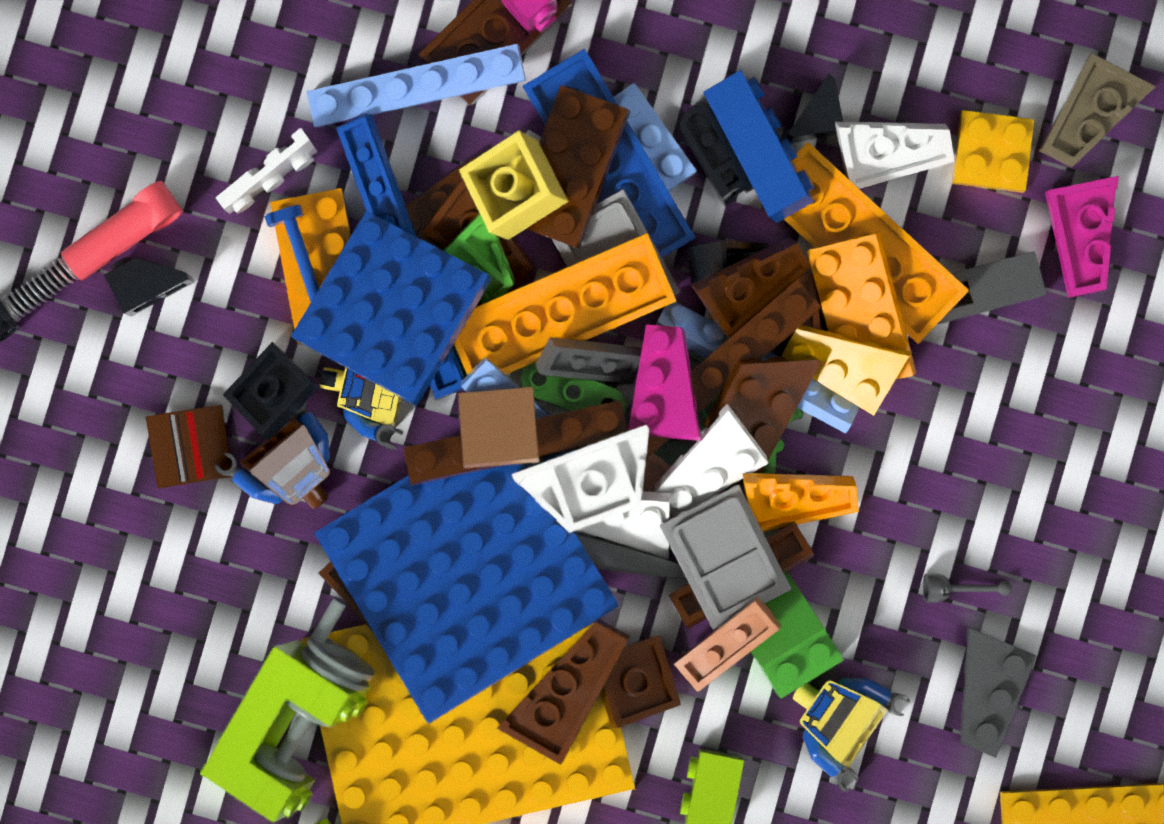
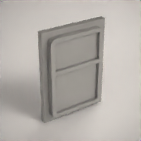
M623 189L596 204L580 249L554 239L552 240L565 264L569 267L648 233ZM649 235L672 292L675 295L681 290Z
M738 484L719 494L713 495L712 498L687 511L680 512L679 515L659 525L713 630L721 626L757 597L762 603H766L791 590Z

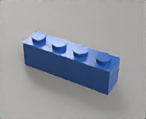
M740 70L705 90L703 93L767 215L774 222L778 223L815 202L809 192L815 189L806 171L803 169L799 172L793 162L798 155L789 139L786 138L782 141L776 129L781 127V123L771 107L765 109L760 98L765 94L755 76L749 79Z

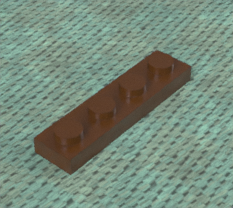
M795 522L766 538L783 573L814 557V552ZM690 584L668 595L687 629L707 619Z

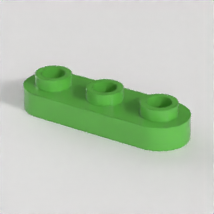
M536 362L527 365L522 372V387H533L534 398L564 410L573 411L601 405L604 399H611L613 402L621 400L624 413L626 411V400L623 394L610 386L594 380L545 375L547 380L544 385L536 386L532 382L533 375L539 373L535 366ZM570 386H577L580 389L581 395L577 399H571L567 396L566 391Z

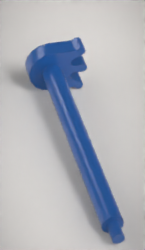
M295 205L266 214L264 217L268 227L271 228L276 225L285 224L310 302H312L319 290V285L296 220L304 216L301 206Z

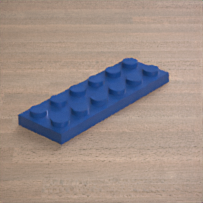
M585 49L522 86L545 126L561 85L618 105ZM627 121L596 204L624 189L663 258L696 237Z

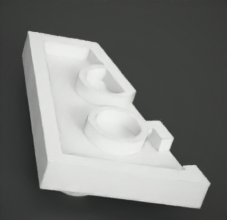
M642 491L641 507L581 528L579 531L669 559L670 545L659 525L670 519L671 493Z

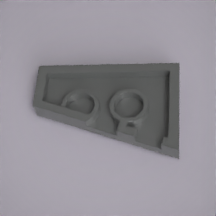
M967 627L960 743L996 758L1037 656Z

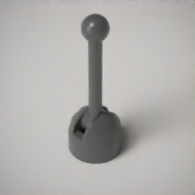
M926 573L923 578V598L926 603L942 602L949 597L951 592H999L1005 596L1009 595L1012 591V585L1007 581H1002L998 585H952L947 577L937 573Z

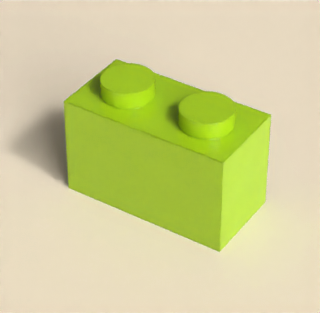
M700 748L697 757H690L687 778L693 779L690 793H683L680 814L686 815V824H732L744 765L742 757Z

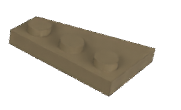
M1091 53L1087 57L1039 151L1069 167H1073L1156 86Z

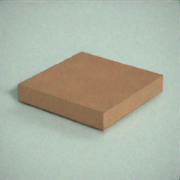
M533 387L458 393L464 468L539 462Z

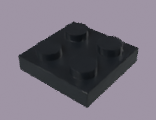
M271 342L225 391L223 396L262 437L269 441L319 387L280 347Z

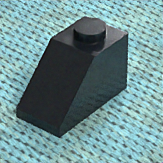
M717 241L688 247L691 283L700 281L768 248L769 244Z
M130 257L116 261L110 266L112 271L104 274L122 311L131 317L195 283L192 276L186 272L139 258L131 260Z

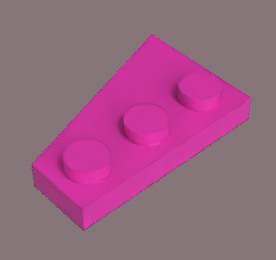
M1119 176L1051 189L1045 192L1068 298L1107 289L1111 253L1110 238L1112 222H1114L1115 216L1114 201Z
M646 324L628 431L648 425L649 436L703 441L701 428L698 426L696 397L693 394L690 376L692 372L686 334L681 327Z

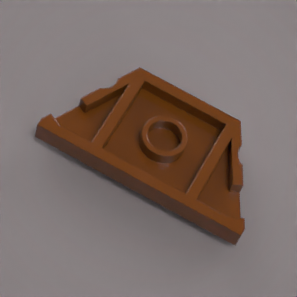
M813 355L806 356V359L786 360L784 357H774L764 361L738 359L704 424L709 429L719 417V412L728 404L766 454L767 460H769L821 361ZM765 466L753 473H762Z

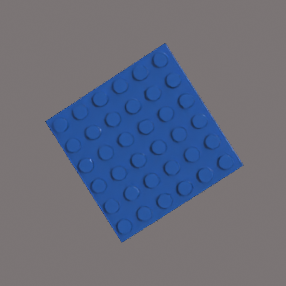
M532 463L504 465L411 486L408 475L314 532L428 724L580 632L598 618L601 619L620 607L575 532L569 533L555 517L545 510L536 499L513 479L512 474L533 467Z

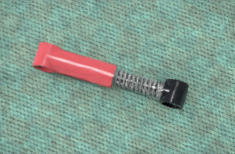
M157 181L144 188L133 198V202L61 251L62 260L58 258L59 262L57 264L53 262V267L47 266V271L42 269L43 274L37 273L36 279L31 277V282L26 281V286L21 284L20 290L15 288L16 293L10 292L11 296L8 295L0 298V342L18 330V321L21 320V317H25L26 313H31V309L36 310V305H42L41 301L47 302V297L52 298V294L57 295V290L63 291V286L68 287V282L73 284V279L85 280L153 231L163 229L180 217L183 209L164 182Z

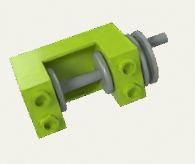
M336 597L331 601L309 638L308 646L297 639L273 647L200 773L273 823L286 816L290 818L297 810L303 811L313 796L310 788L315 779L306 774L301 764L291 757L311 722L325 727H334L341 722L346 723L353 716L357 718L369 700L365 695L370 688L367 680H371L375 673L372 666L355 652L327 638L347 605ZM298 713L299 716L297 717L296 721L291 727L289 733L287 734L280 748L276 749L278 743L280 742L285 731L287 730L288 726L293 720L295 714Z

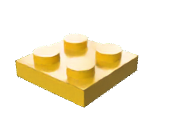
M962 110L959 118L952 184L1025 192L1034 119Z

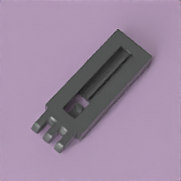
M1035 251L951 273L964 286L968 285L972 301L955 305L938 325L1047 295Z

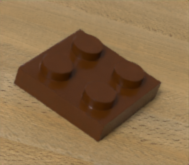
M653 635L626 645L603 687L601 696L612 729L626 726L681 705L660 635Z

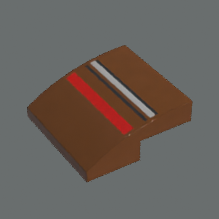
M222 405L145 416L157 489L232 477L220 474L215 468V464L221 467L223 471H227L232 467V460L224 454H230Z

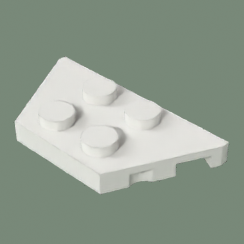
M648 425L512 474V477L545 510L555 517L569 533L641 507L649 437Z

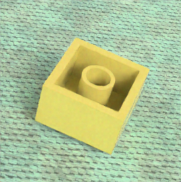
M521 131L511 135L459 169L489 233L507 240L568 202L538 140Z

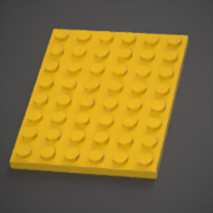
M366 624L330 632L327 637L328 639L355 652L372 666L375 671L371 680H367L370 686L365 695L369 699L368 703L357 718L353 716L346 723L341 722L334 727L320 725L341 823L486 824L635 789L621 727L617 729L611 728L601 693L561 765L497 729L591 625L430 724L425 720L375 634ZM310 637L301 639V642L308 646L307 642Z

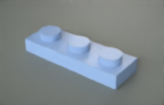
M635 83L614 96L618 106L631 111L627 121L669 192L697 172Z

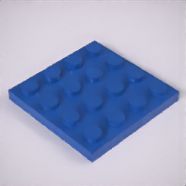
M366 211L291 337L417 407L492 278L487 273Z

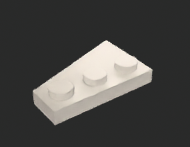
M835 122L845 176L859 189L955 162L950 129L946 124Z
M301 128L291 135L295 141L291 146H285L280 149L275 148L266 156L267 159L263 162L264 168L260 171L258 168L247 171L216 197L226 212L231 214L235 211L238 214L245 211L255 202L253 197L263 190L267 193L273 191L284 182L283 176L293 169L298 172L313 162L314 158L312 155L318 151Z
M728 404L719 412V417L709 429L706 427L701 432L703 441H697L686 454H682L654 485L655 492L671 493L670 512L674 517L743 479L742 473H753L768 464L766 454Z

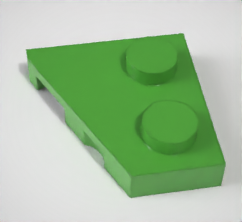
M480 213L443 250L487 273L492 278L479 300L481 303H486L504 295L515 283L514 275L497 235L489 233Z

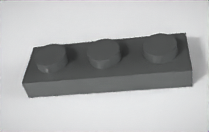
M550 337L535 366L540 375L632 384L638 375L642 347Z

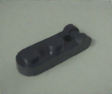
M703 106L689 108L680 120L681 134L713 186L719 200L726 206L734 201L733 197L742 191L748 193L754 188L714 114ZM732 169L736 179L726 184L721 175Z

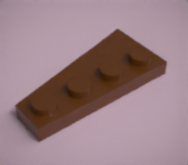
M598 618L497 729L561 765L631 636Z

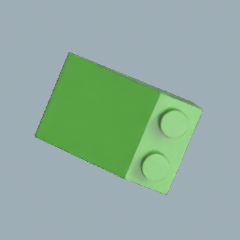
M788 572L784 573L791 590L765 603L782 626L777 632L751 651L779 698L785 697L844 661L824 626Z

